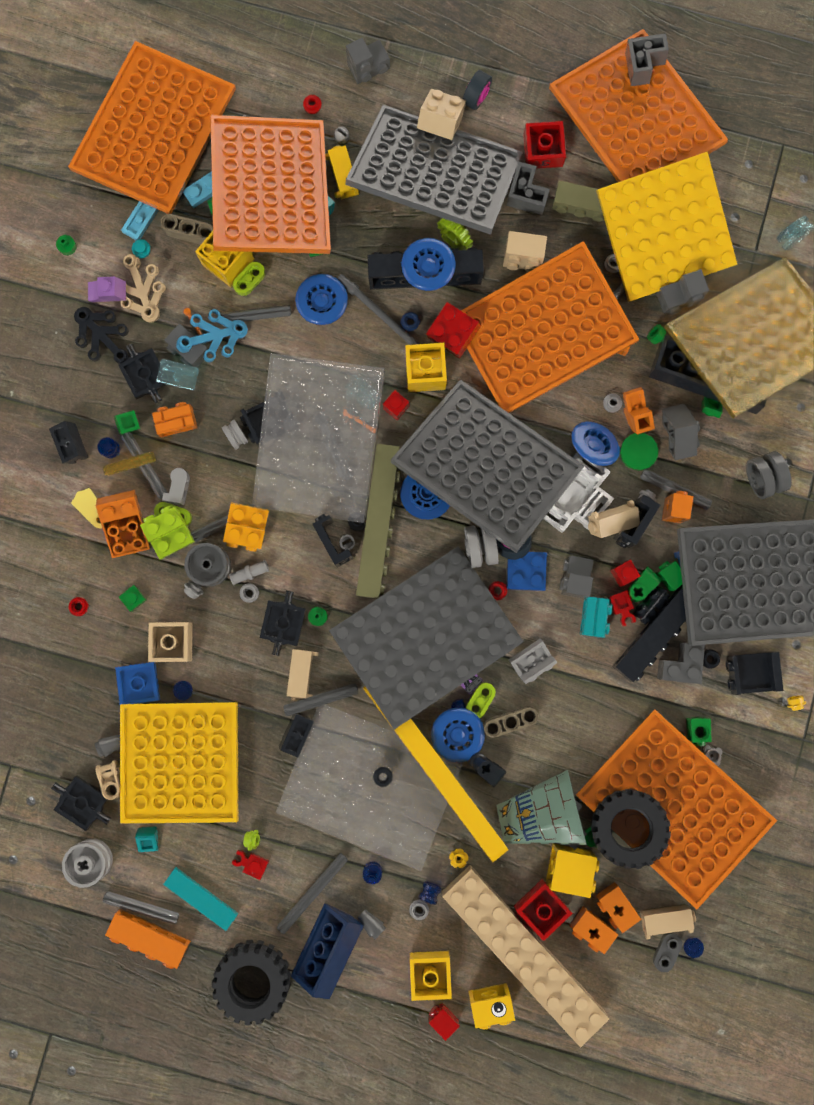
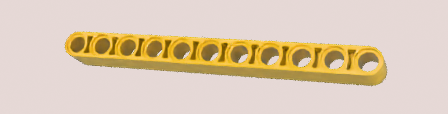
M364 686V687H363L364 691L367 693V695L369 696V698L372 700V702L375 704V706L378 708V710H379V711L381 712V714L384 716V714L382 713V711H381L380 708L378 707L377 703L375 702V700L373 699V697L371 696V694L369 693V691L367 690V688ZM412 719L394 730L489 859L494 862L506 853L508 848Z

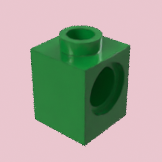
M134 410L113 416L119 434L140 429Z
M666 561L658 567L660 570L656 574L662 578V583L669 592L676 590L682 585L681 568L676 561L670 563Z
M686 718L687 739L695 746H705V742H712L711 718ZM701 727L703 733L701 736L697 737L695 734L696 728Z

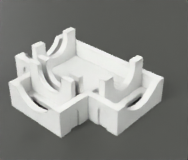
M578 452L573 458L584 465V468L549 511L560 522H555L547 515L544 518L561 533L565 531L573 519L588 529V516L594 512L600 503L603 506L597 513L603 512L614 500L612 496L599 487L610 471L587 461ZM582 460H584V461L587 462L589 465H591L594 469H596V470L598 471V473H596V472L593 471L590 467H588L586 464H584Z

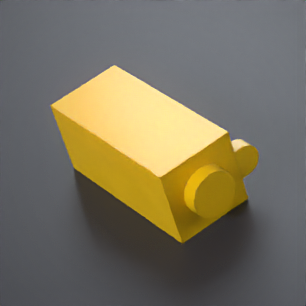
M346 145L335 146L328 150V153L325 154V159L330 160L339 190L334 193L335 198H341L342 200L359 195L358 189L345 185L346 178L352 168Z

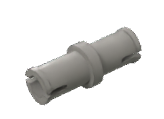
M263 560L252 566L247 565L244 569L230 573L229 577L232 584L236 585L247 579L253 580L255 576L269 572L267 562Z

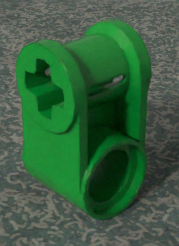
M648 566L640 573V577L627 589L632 602L643 600L662 581V578ZM638 589V590H639V592H638V595H639V596H636V597H635V596H634V594H635V591H634V590Z

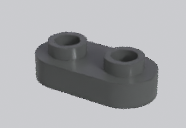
M665 933L655 951L653 964L660 972H669L680 953L682 940L676 933ZM671 941H675V945L673 947L669 946ZM666 959L667 964L661 965L662 960Z

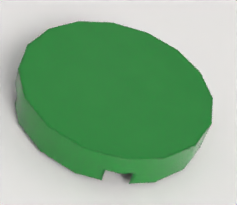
M645 433L631 434L622 442L619 453L621 461L626 467L636 471L648 469L658 458L657 443L651 436Z

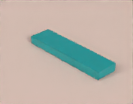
M177 867L174 868L163 884L225 931H227L239 914Z

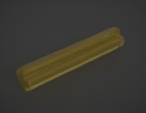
M147 452L105 465L103 467L104 474L110 476L155 462V454Z

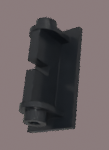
M657 586L636 607L633 615L639 618L640 622L644 625L650 623L658 614L654 608L656 607L658 610H661L669 601L670 595L667 593V590Z

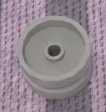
M475 525L464 527L466 554L471 568L482 566V554L487 565L498 564L496 538L481 527L480 537Z
M95 838L79 842L64 855L62 872L65 879L70 884L79 888L90 887L96 884L109 873L113 864L112 852L103 841Z

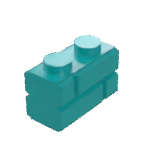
M584 598L580 635L605 638V634H609L610 623H607V618L612 613V604H609L610 599Z

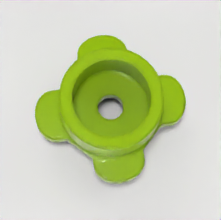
M254 830V832L247 831L243 840L244 847L248 848V851L256 849L260 843L258 830Z

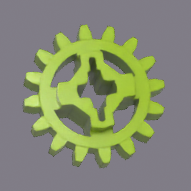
M444 218L437 223V228L441 230L442 239L451 248L467 250L473 246V241L470 239L471 236L468 234L469 231L463 225Z

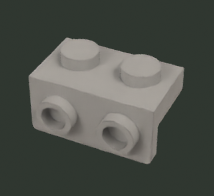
M538 639L509 659L512 667L525 684L534 681L540 674L549 671L557 664V661L541 639Z

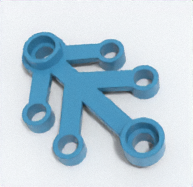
M212 309L209 312L208 319L211 322L220 323L226 327L225 329H219L204 321L201 315L193 314L190 319L191 325L200 327L209 333L191 338L181 336L177 340L176 347L180 352L187 353L194 345L212 341L209 349L203 355L206 362L214 361L216 351L222 339L230 336L227 345L223 346L221 353L226 358L231 357L237 339L244 338L248 332L247 325L243 321H230L221 316L220 312L216 309ZM211 314H216L217 318H213ZM193 318H198L200 322L195 323ZM239 326L242 331H237L235 327ZM182 341H187L188 345H183ZM224 349H229L231 353L227 354ZM206 354H212L213 358H208Z

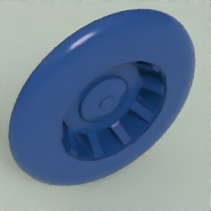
M423 238L413 242L405 250L401 267L404 277L412 286L420 290L432 291L442 288L451 280L455 272L456 262L452 250L444 242L434 238Z
M316 274L308 277L300 284L296 292L295 302L298 312L305 320L316 325H327L335 322L343 315L347 307L348 295L344 285L337 278L328 274Z
M590 421L581 422L574 427L571 435L572 442L577 452L584 459L599 466H608L616 462L619 457L620 448L617 439L611 431L601 424Z
M409 475L404 479L400 496L403 506L411 515L419 519L429 520L443 515L449 509V504L442 499L439 500L438 496L421 484H418ZM420 501L422 503L421 506L418 505L416 502Z
M452 708L443 712L435 720L431 730V741L435 751L442 758L450 762L459 763L470 760L473 754L479 753L485 740L482 721L475 713L465 708Z

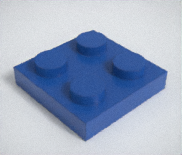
M528 552L523 558L517 560L508 559L507 589L546 591L547 552Z
M156 662L115 667L120 704H138L160 700Z

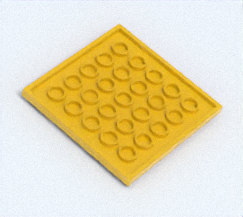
M708 152L596 190L628 302L659 292L661 287L678 282L685 274L701 269L703 275L706 276L738 265Z
M238 702L120 704V823H214L239 821Z

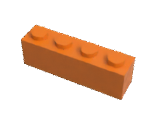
M119 909L115 913L105 934L113 943H122L133 952L139 951L150 960L161 961L165 967L170 969H177L180 966L191 941L123 909Z

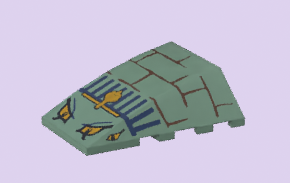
M568 770L496 805L504 843H579V845H587Z

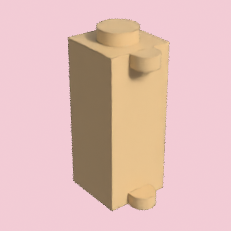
M633 500L627 501L625 505L600 513L592 512L588 516V529L591 535L599 538L637 527L640 524L639 510Z
M292 650L287 696H290L291 700L299 701L313 696L308 694L313 656H318V652Z
M686 904L640 911L646 940L650 939V936L686 930L689 933H693L696 916L694 910H691Z

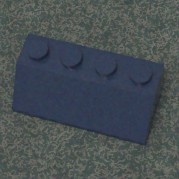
M324 903L292 971L291 977L312 997L330 999L364 925L353 916Z

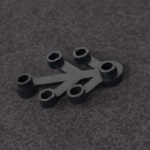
M80 307L75 311L74 319L79 324V336L75 339L78 347H87V326L92 330L91 350L88 352L90 360L94 362L100 360V340L114 354L115 362L121 364L128 360L130 357L129 353L124 349H119L106 335L117 334L124 337L129 333L125 324L97 326L94 322H115L116 315L113 311L107 310L104 313H92L87 307ZM86 313V317L82 319L81 315ZM109 314L113 315L111 319H107ZM124 327L125 331L120 333L119 330ZM84 339V343L80 345L79 341ZM93 353H97L95 358L91 357ZM123 353V358L118 359V355Z

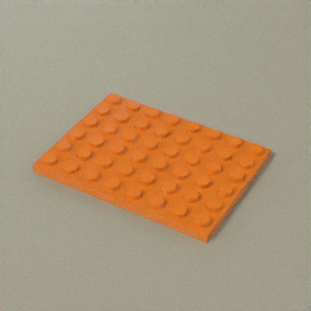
M644 29L555 80L549 86L551 92L617 182L705 152L710 154L727 144L728 138L668 60H666L665 65L652 66L653 71L650 84L631 86L625 56L627 41L631 38L649 36Z
M135 41L68 166L69 169L160 211L172 214L211 138V115H223L236 90L235 84Z
M211 115L213 251L330 254L323 120Z
M584 241L461 310L480 324V329L468 345L467 350L498 406L508 413L513 412L639 341L637 334Z
M655 709L576 794L594 813L597 805L603 801V798L618 790H637L656 799L667 813V819L670 821L669 832H671V837L668 839L667 849L662 853L663 856L659 860L656 859L653 862L654 864L650 866L696 910L778 821ZM626 809L619 812L612 821L611 829L631 848L639 847L647 840L649 823L641 812Z

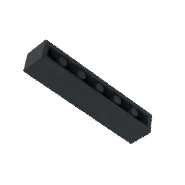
M683 585L674 592L664 607L658 611L654 619L647 624L612 666L629 682L639 681L645 674L643 672L647 666H652L657 660L655 656L669 646L668 641L671 637H676L682 629L680 627L686 622Z

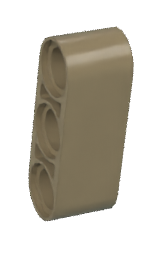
M166 214L161 219V226L168 236L197 244H202L207 238L203 237L206 232L213 231L211 224L173 214ZM169 224H175L172 228H167ZM188 228H193V230H192L191 232H189V233H186V232H185L186 229H188Z
M523 707L488 719L483 724L484 732L488 737L495 738L534 725L539 718L538 712L532 707ZM532 711L534 713L531 721L524 719L525 712ZM508 717L515 718L516 722L513 727L506 726L505 722ZM490 723L497 725L495 733L487 731V726Z

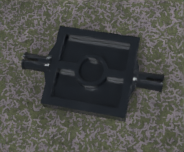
M134 344L127 345L126 348L131 357L118 366L134 397L139 399L151 394L154 403H159L158 400L161 402L162 399L157 390L170 383V380L154 350L150 348L144 352L137 353Z
M286 590L284 602L268 600L260 638L274 643L272 655L280 656L282 645L298 646L306 608L297 607L292 604L294 594L292 591Z
M75 776L66 788L57 782L51 787L52 790L60 794L59 802L54 811L81 829L87 831L96 819L106 825L110 822L111 817L102 812L103 806L108 799L103 797L102 791L79 776Z

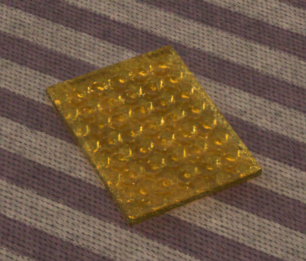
M786 257L667 323L665 326L670 336L733 419L814 371V292Z

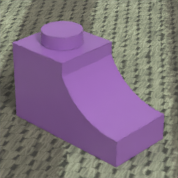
M115 276L97 277V281L88 282V301H126V282Z

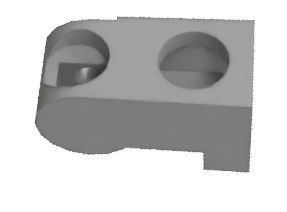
M176 468L170 474L172 481L169 493H163L162 500L167 503L184 506L190 476L184 469Z

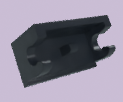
M63 421L49 428L62 464H75L78 459L85 460L89 458L75 423Z
M300 713L293 714L279 744L280 751L298 758L314 721L307 716H302Z

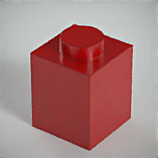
M394 390L382 404L383 410L398 421L409 408V401Z
M631 559L610 570L619 587L640 577Z
M443 1003L439 1006L435 1005L430 1010L428 1016L429 1024L446 1041L460 1027L459 1019Z

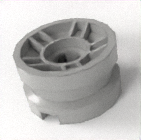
M232 420L228 426L224 425L221 427L235 450L240 448L241 444L245 445L248 443L247 438L235 420Z

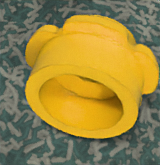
M802 695L787 698V707L793 711L803 709V705L807 703Z
M455 849L449 855L450 864L454 868L465 867L468 861V854L463 849Z

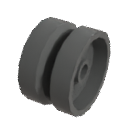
M772 451L763 455L762 458L758 456L747 461V477L751 488L758 498L765 499L773 496L775 492L779 494L790 490L792 486L790 470L779 452Z
M201 543L194 546L187 553L184 568L187 576L193 582L206 587H214L222 584L228 578L231 571V561L229 555L222 548L211 543ZM210 562V566L208 568H205L206 566H208L206 563Z

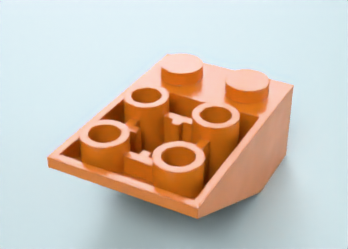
M135 490L97 498L95 506L112 558L150 549L149 542L140 526L144 521Z

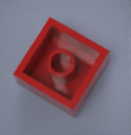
M563 121L526 123L523 133L525 163L537 166L536 169L563 167L566 159Z
M446 302L427 331L426 336L434 343H444L445 350L460 359L480 329V324L472 317Z
M543 878L514 905L516 912L543 941L573 914L563 900L554 891L550 890Z

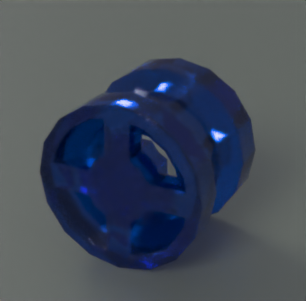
M105 437L97 444L98 452L106 458L112 459L119 455L120 446L113 439Z
M371 861L364 866V881L368 884H376L381 880L382 867L379 863Z
M424 881L423 891L420 892L418 897L427 903L436 905L438 902L437 896L441 893L442 888L431 882Z

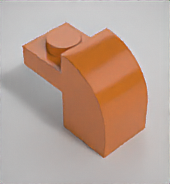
M639 387L623 392L624 414L632 431L640 434L655 429L652 411L646 407L644 390Z

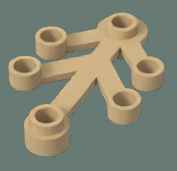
M128 254L124 257L123 263L130 270L136 288L126 284V293L140 298L143 306L134 303L128 297H126V301H121L120 304L127 310L132 309L141 313L143 320L146 322H155L160 317V311L157 306L162 293L166 289L165 284L162 282H154L155 277L159 274V268L154 264H149L146 267L148 275L143 284L138 270L141 261L135 255ZM152 287L154 294L150 301L148 295Z

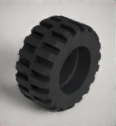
M625 789L607 795L597 805L596 811L592 816L591 831L594 843L607 860L626 869H641L643 866L654 864L653 862L656 859L659 860L663 856L662 853L667 849L668 839L671 837V832H669L670 821L667 819L665 809L661 807L656 799L644 792ZM626 809L641 812L649 823L647 840L636 848L621 846L612 835L611 825L614 817Z
M247 940L245 944L240 942L234 948H230L222 957L213 974L212 988L214 991L212 995L214 1000L218 999L216 1006L219 1010L224 1009V1016L226 1018L230 1016L235 1018L233 1022L237 1024L240 1021H245V1025L251 1026L252 1021H255L256 1025L262 1024L265 1018L266 1020L273 1018L274 1014L278 1013L282 1008L290 989L291 971L288 970L289 964L287 959H282L283 953L280 950L276 952L274 945L269 944V946H266L262 940H258L257 943H253V940ZM251 965L262 969L270 980V988L267 994L258 998H250L241 994L234 983V975L239 968Z

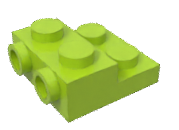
M167 506L160 510V515L156 517L150 515L144 518V523L140 525L148 542H151L159 560L195 543L179 509L176 507L171 508V506Z

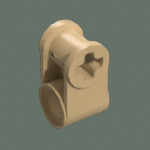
M113 760L112 763L103 766L97 765L96 775L103 797L108 800L119 798L120 766L118 761ZM111 785H114L117 789L115 795H112L110 792Z

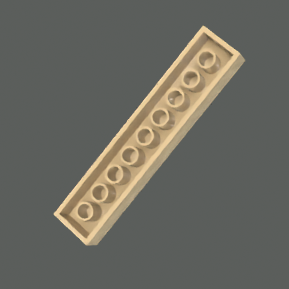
M471 865L442 891V897L580 1048L609 1020L605 1010Z

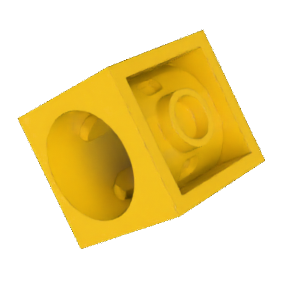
M213 231L195 251L201 264L230 288L233 286L234 279L254 260L252 252L213 251Z
M444 343L405 345L408 392L446 390L447 377Z
M552 843L546 883L552 891L591 898V893H594L596 888L594 875L595 872L598 873L600 862L591 850L578 847L574 850L568 845Z

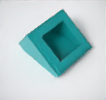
M157 827L138 828L135 836L138 852L158 851Z

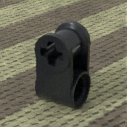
M481 753L473 754L469 760L470 767L493 787H496L506 774L502 767Z

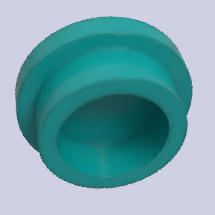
M139 239L133 243L132 252L138 258H146L151 252V247L146 240Z

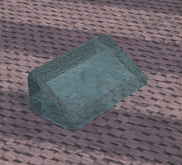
M161 359L156 381L195 390L199 368Z

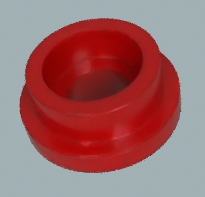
M309 95L304 99L303 107L306 112L316 114L320 111L322 103L318 96Z
M501 581L491 583L488 588L495 600H502L508 592L507 586ZM496 587L501 588L500 594L495 592Z
M82 597L73 598L69 603V611L74 616H83L88 611V602ZM79 603L82 605L81 610L76 608Z

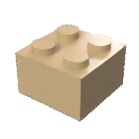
M431 89L420 109L417 128L452 140L461 123L466 101L458 96H452L440 90Z
M509 231L503 267H507L509 270L525 269V271L530 272L542 265L547 236Z
M149 623L148 662L192 661V623Z

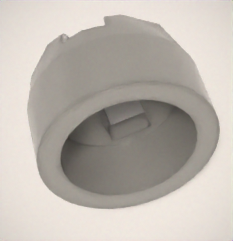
M341 126L335 130V140L340 144L348 142L349 131L346 127Z
M346 534L340 538L339 544L342 549L351 550L355 545V540L351 535ZM348 539H351L350 542H348V543H346V544H344V545L342 544V542H344V541H346V540H348Z

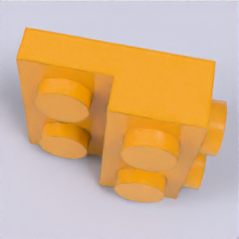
M231 502L223 542H227L226 546L238 548V545L246 546V550L253 552L261 549L269 510Z

